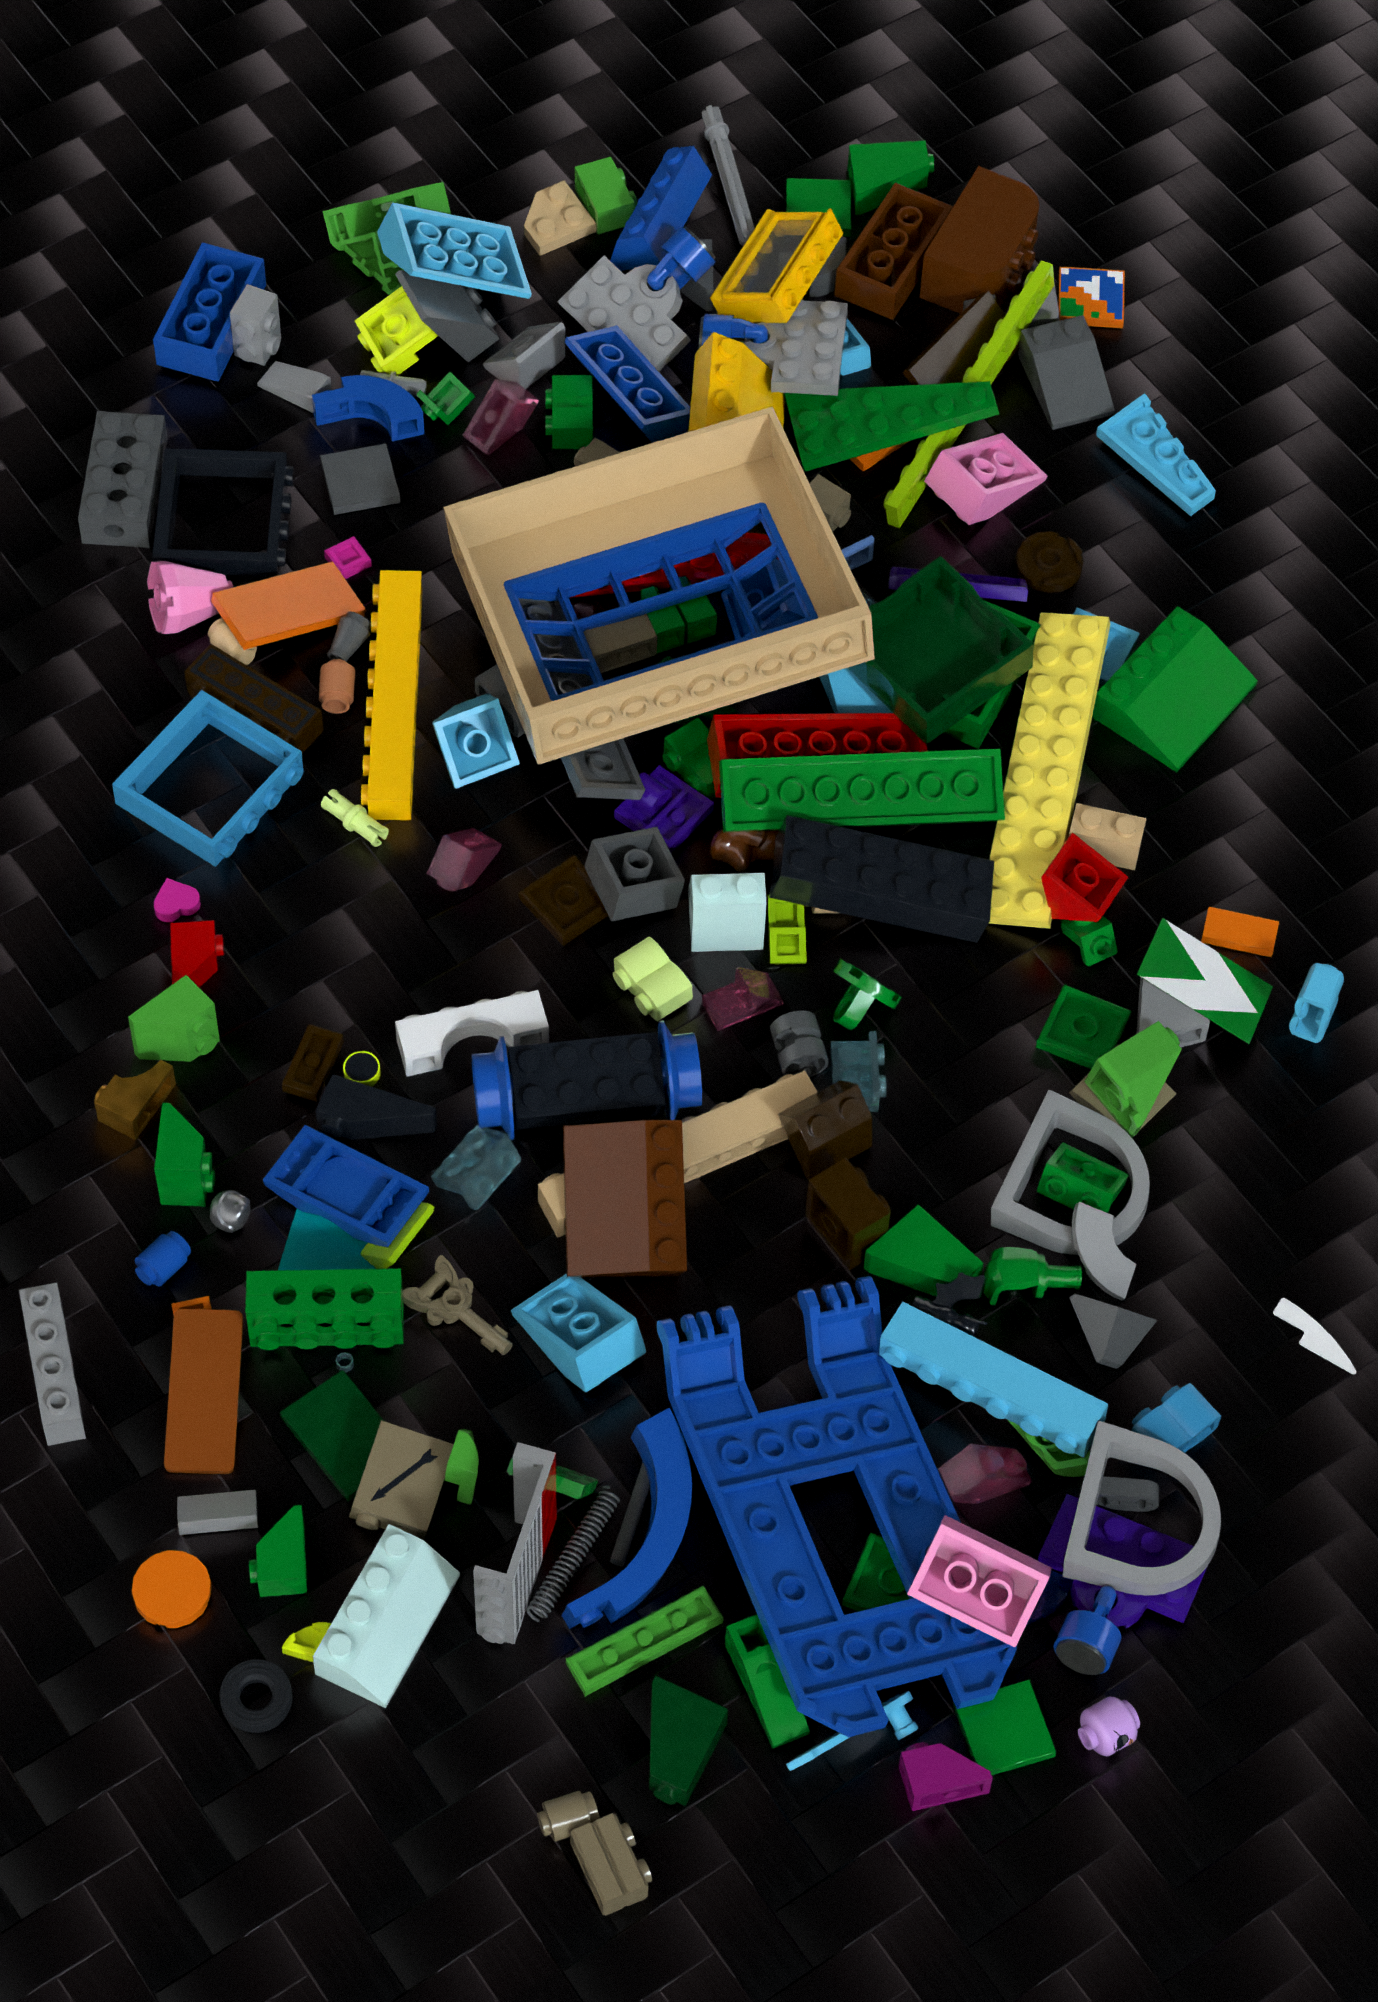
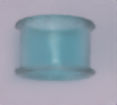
M344 1352L336 1357V1366L339 1371L349 1372L352 1370L354 1363L351 1354ZM349 1359L351 1363L347 1366H341L339 1361Z

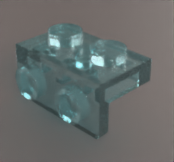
M476 1125L457 1148L444 1159L431 1178L437 1187L461 1194L471 1209L478 1210L520 1163L521 1157L506 1133L489 1128H479Z

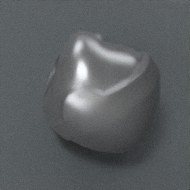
M233 1190L222 1191L216 1195L210 1206V1219L212 1223L219 1229L230 1233L241 1229L245 1225L250 1214V1200Z

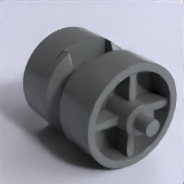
M793 1011L773 1021L770 1031L775 1048L779 1051L777 1055L784 1076L806 1071L810 1078L826 1069L829 1060L824 1043L820 1039L821 1032L815 1014L809 1011Z

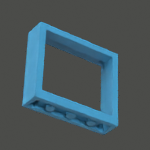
M201 690L112 784L115 804L216 867L224 857L228 858L232 855L238 842L246 833L250 834L255 830L260 818L268 809L272 810L277 806L282 794L290 785L294 786L299 782L304 772L302 751ZM208 724L278 766L212 839L142 795Z

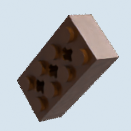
M894 183L837 268L834 296L893 320L922 277L924 254L953 206Z

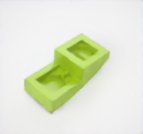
M768 895L770 964H806L804 905L769 898L770 895Z

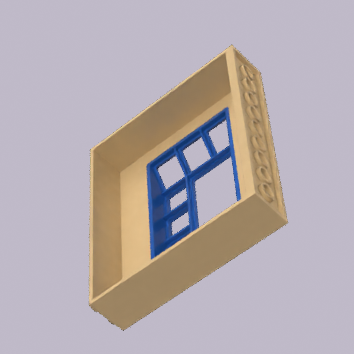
M773 406L443 507L453 556L538 765L875 659L872 616L869 607ZM762 522L772 545L735 570L725 548ZM715 553L724 575L683 587L673 565ZM778 558L789 582L752 607L742 587V583ZM663 569L672 591L630 603L621 581ZM610 585L620 607L578 620L569 598ZM727 588L732 590L751 632L750 636L609 680H603L583 633L585 630L631 619ZM796 595L806 618L762 631L758 621L791 596ZM518 598L558 601L566 621L527 620ZM533 634L573 637L582 659L543 658ZM549 672L587 674L590 676L593 685L558 695Z

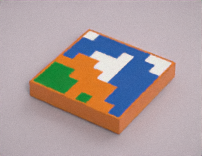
M1059 267L1058 308L1060 321L1083 315L1088 326L1123 328L1125 271Z

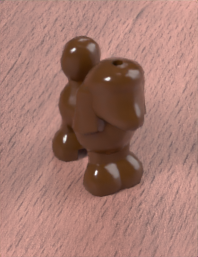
M723 828L716 832L711 841L710 854L714 860L723 861L730 864L736 871L744 872L749 868L750 862H755L758 859L764 861L773 860L775 838L779 830L723 833Z

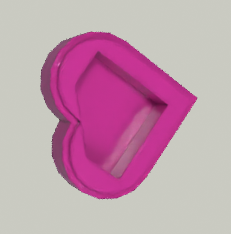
M166 878L154 900L155 915L163 922H173L181 915H193L200 909L201 905L199 892L195 888Z

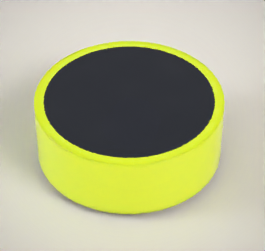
M358 1051L352 1053L343 1064L344 1078L371 1087L374 1086L381 1074L379 1060L370 1052Z

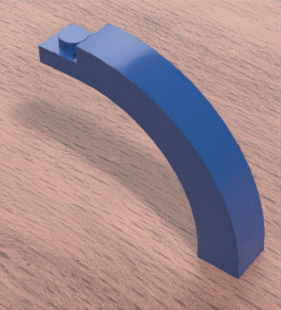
M670 1408L636 1425L630 1437L642 1458L650 1485L651 1511L643 1545L635 1558L617 1576L597 1589L567 1604L561 1616L569 1629L580 1623L583 1628L595 1623L603 1617L601 1611L605 1613L611 1624L628 1614L657 1585L679 1548L690 1513L692 1477L686 1443Z

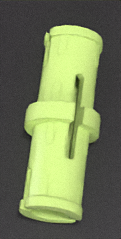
M335 789L328 792V795L332 797L331 800L324 796L321 807L341 820L344 828L348 831L354 830L374 847L382 844L377 839L378 836L383 840L388 836L389 829L367 814V810L360 804L354 805Z

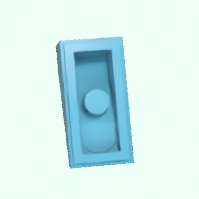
M848 318L840 373L842 376L867 369L871 366L870 347Z

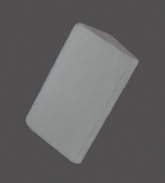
M256 1490L177 1497V1519L180 1535L258 1528Z

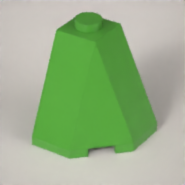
M1159 1021L1098 1058L1084 1081L1131 1138L1142 1127L1182 1050L1176 1034L1170 1028H1164Z

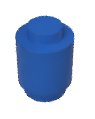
M170 1231L167 1235L161 1234L135 1258L137 1266L135 1272L137 1276L147 1285L162 1286L187 1263V1256L191 1254L190 1246L182 1236L174 1231Z

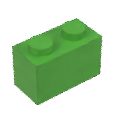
M611 157L575 167V190L583 206L596 222L597 234L625 227V223L629 220L638 203L634 192L628 191L623 170L616 167Z

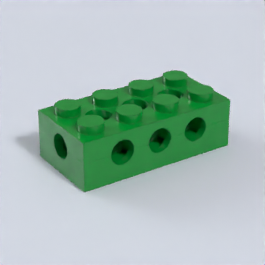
M401 1268L247 1271L245 1313L250 1346L263 1350H274L279 1348V1346H296L300 1349H314L317 1346H336L342 1349H349L356 1345H374L378 1348H389L395 1344H404V1300ZM328 1323L332 1325L328 1327H323L319 1324ZM357 1323H370V1325L360 1326ZM281 1324H291L293 1326L282 1327Z

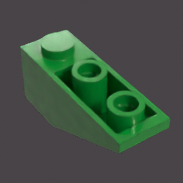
M756 1614L726 1627L725 1647L772 1748L774 1749L809 1735L810 1730L805 1716L795 1708L758 1615Z

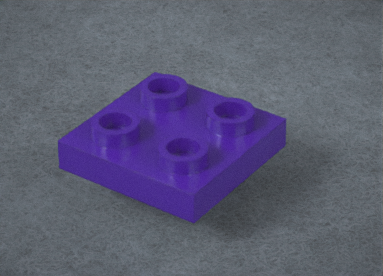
M659 765L650 775L645 772L639 775L645 788L642 798L640 800L625 799L614 810V818L632 831L658 827L672 854L714 811V802Z

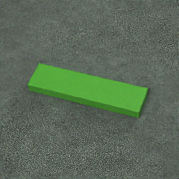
M701 1586L566 1658V1665L584 1695L587 1696L722 1624L723 1616L705 1587Z

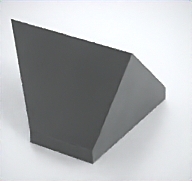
M1078 1294L1069 1297L1096 1362L1115 1369L1125 1363L1157 1322L1156 1319Z

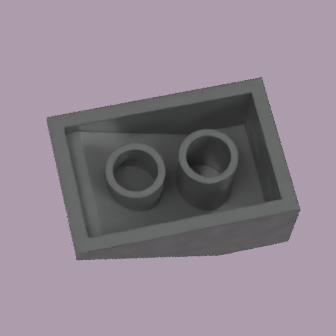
M399 270L395 273L421 320L467 362H470L500 339L493 328L497 323L486 308L482 310L480 303L483 299L475 288L410 276L404 270Z
M1083 315L1021 330L1018 357L1052 430L1114 415L1115 409L1097 345Z

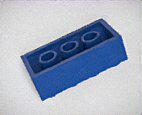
M694 146L674 147L668 149L664 154L659 167L651 177L650 183L642 197L638 200L636 208L625 223V227L616 242L610 261L620 271L634 269L646 264L658 265L666 255L661 246L680 227H684L712 176V173Z
M617 325L566 337L564 343L651 443L687 432L690 406Z

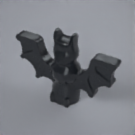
M960 1272L951 1283H936L937 1297L934 1301L916 1296L912 1306L982 1341L976 1335L980 1324L987 1326L988 1322L974 1318L970 1314H959L955 1311L953 1305L964 1299H979L986 1282V1276L970 1277Z

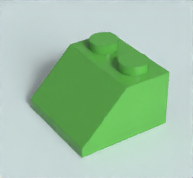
M187 975L128 1016L134 1053L139 1059L192 1062L198 1056L211 1052L220 1041L215 1004Z

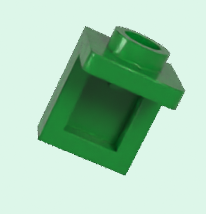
M451 372L428 395L424 394L421 390L416 394L424 402L421 405V409L433 421L439 417L447 425L476 397Z
M1102 916L1098 922L1060 920L1062 933L1080 946L1083 963L1087 966L1094 965L1117 954L1113 926L1105 917Z

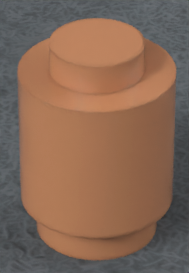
M330 660L322 665L320 669L319 701L322 703V708L330 713H344L349 710L350 705L354 701L355 669L345 660Z

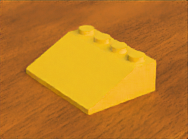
M713 332L695 353L688 432L772 406L783 427L785 394L771 392L772 370L744 343Z

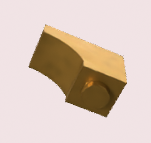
M160 1059L153 1068L141 1075L128 1078L114 1075L108 1085H102L96 1093L94 1104L98 1121L136 1140L176 1085L173 1066Z

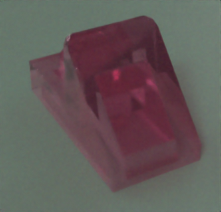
M738 967L735 972V982L702 995V1004L717 1031L781 1006L783 1005V999L768 973Z

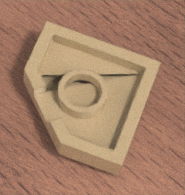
M565 180L536 192L524 224V235L539 256L596 232V222Z

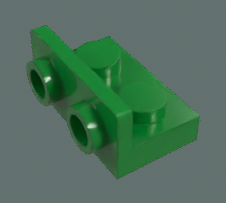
M1062 1142L1046 1163L1037 1192L1073 1210L1075 1204L1081 1202L1108 1213L1113 1201L1124 1188L1129 1174Z

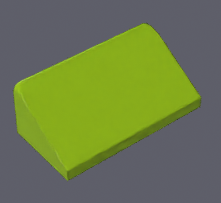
M421 1202L388 1248L367 1243L360 1253L361 1256L376 1269H387L400 1257L435 1211L433 1210L435 1207L429 1203Z

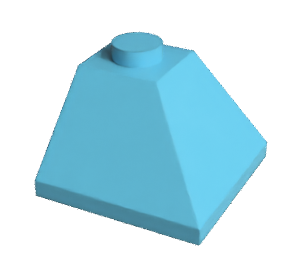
M486 693L457 704L432 722L455 789L520 764L499 699Z

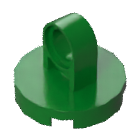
M841 958L833 970L851 983L833 1016V1020L848 1030L854 1029L860 1023L874 999L895 1009L902 998L901 995L892 989L884 987L878 980Z

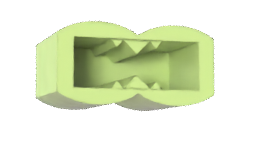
M647 937L614 958V980L623 991L628 989L635 996L634 1001L642 1014H649L656 1021H659L693 999L692 984L676 964L670 961L664 950L651 937Z

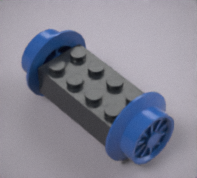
M663 1020L658 1021V1036L657 1032L511 1046L509 1047L508 1058L505 1038L500 1036L494 1052L471 1055L478 1127L502 1126L510 1140H514L513 1107L516 1130L659 1116L664 1115V1110L667 1120H675L679 1108L702 1105L701 1069L695 1033L671 1034Z

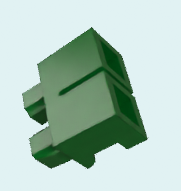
M686 576L679 578L683 587L692 585ZM651 586L640 591V600L660 595L658 588ZM706 595L647 613L657 635V653L684 645V638L687 644L716 635L717 613Z

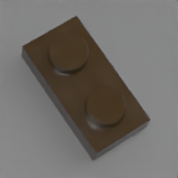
M309 1024L283 1080V1092L318 1102L344 1043L343 1034Z

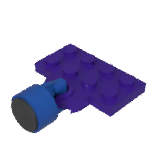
M1066 1494L1037 1560L1063 1573L1064 1558L1079 1501L1078 1498ZM1096 1506L1086 1550L1135 1566L1161 1567L1180 1560L1194 1546ZM1207 1567L1196 1579L1184 1587L1159 1595H1134L1116 1591L1111 1586L1101 1587L1073 1579L1070 1592L1073 1608L1077 1607L1079 1610L1071 1611L1066 1615L1054 1642L1056 1655L1062 1663L1076 1672L1087 1675L1105 1673L1108 1671L1122 1639L1117 1627L1124 1626L1127 1629L1140 1619L1147 1608L1184 1623Z

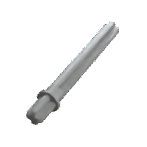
M708 105L706 110L702 111L705 125L704 136L710 142L738 241L743 246L755 229L729 142V127L724 123L719 107Z

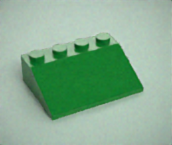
M1177 606L1099 689L1096 695L1092 718L1177 772L1257 685L1258 680L1205 623Z

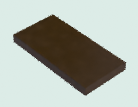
M989 291L981 293L903 371L911 385L963 382L966 370L969 367H973L978 360V354L982 345L988 343L992 338L996 323L999 319H1004L1006 316ZM1019 342L1017 343L1016 347L1010 354L1005 364L1019 350Z

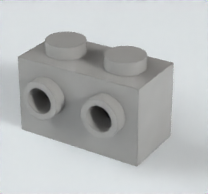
M247 284L230 311L234 356L240 357L244 361L264 366L269 357L277 353L280 346L281 329L278 296L275 293Z

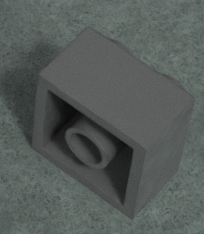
M658 827L593 839L584 868L611 921L677 908L685 880Z

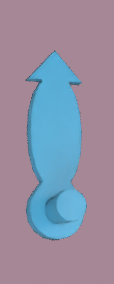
M909 1691L897 1694L882 1703L898 1740L918 1729L916 1722L912 1721L904 1707L905 1704L913 1699ZM837 1732L805 1753L800 1754L786 1765L789 1771H792L850 1737Z

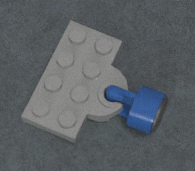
M680 227L661 246L666 255L658 265L646 264L635 267L624 275L604 255L557 302L587 332L617 325L657 371L660 372L691 341L687 334L671 320L679 312L683 301L680 289L690 279L696 283L716 263L714 254L687 227Z
M801 300L787 323L761 322L755 324L743 319L734 318V315L705 314L704 317H701L699 348L713 332L731 339L745 338V341L739 342L744 343L772 370L771 392L838 396L848 303Z

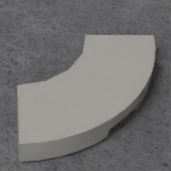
M1078 1202L1075 1204L1073 1211L1072 1238L1075 1250L1077 1249L1079 1257L1087 1270L1085 1272L1104 1292L1114 1298L1124 1300L1136 1263L1126 1258L1115 1244L1112 1232L1114 1215Z

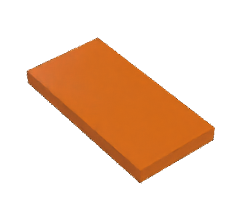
M333 561L214 592L211 599L212 604L243 650L338 625L340 618L345 617L348 612H355L364 617L366 610Z

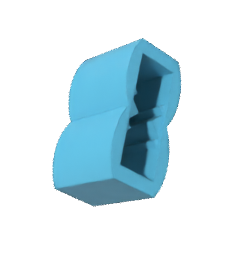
M1315 963L1311 966L1295 1003V1012L1289 1024L1292 1035L1314 1043H1318L1323 1039L1344 983V976L1341 971L1328 964Z

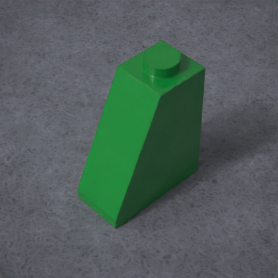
M926 140L849 145L847 168L849 180H851L854 215H862L878 208L894 183L915 191L927 187L929 173H934L933 153L928 154Z
M917 1205L865 1251L863 1268L870 1274L937 1297L936 1283H951L960 1272L970 1277L982 1275L984 1263L920 1205Z

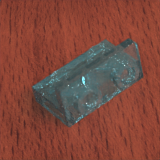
M869 1031L868 1041H831L832 1084L840 1080L858 1084L869 1111L878 1112L879 1099L886 1097V1076L879 1075V1066H884V1044H877L876 1031Z

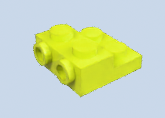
M402 286L355 320L361 332L357 337L367 351H372L374 357L371 358V362L379 373L390 374L391 371H395L396 376H398L419 360L416 354L417 351L438 337L421 320Z

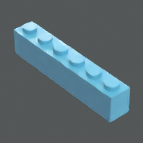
M903 1301L880 1337L879 1355L890 1365L898 1368L904 1367L916 1373L924 1382L931 1385L938 1384L950 1390L958 1399L965 1402L971 1401L985 1408L992 1416L998 1419H1007L1019 1425L1029 1435L1041 1436L1055 1443L1065 1453H1075L1084 1458L1093 1443L1098 1421L1105 1422L1108 1403Z

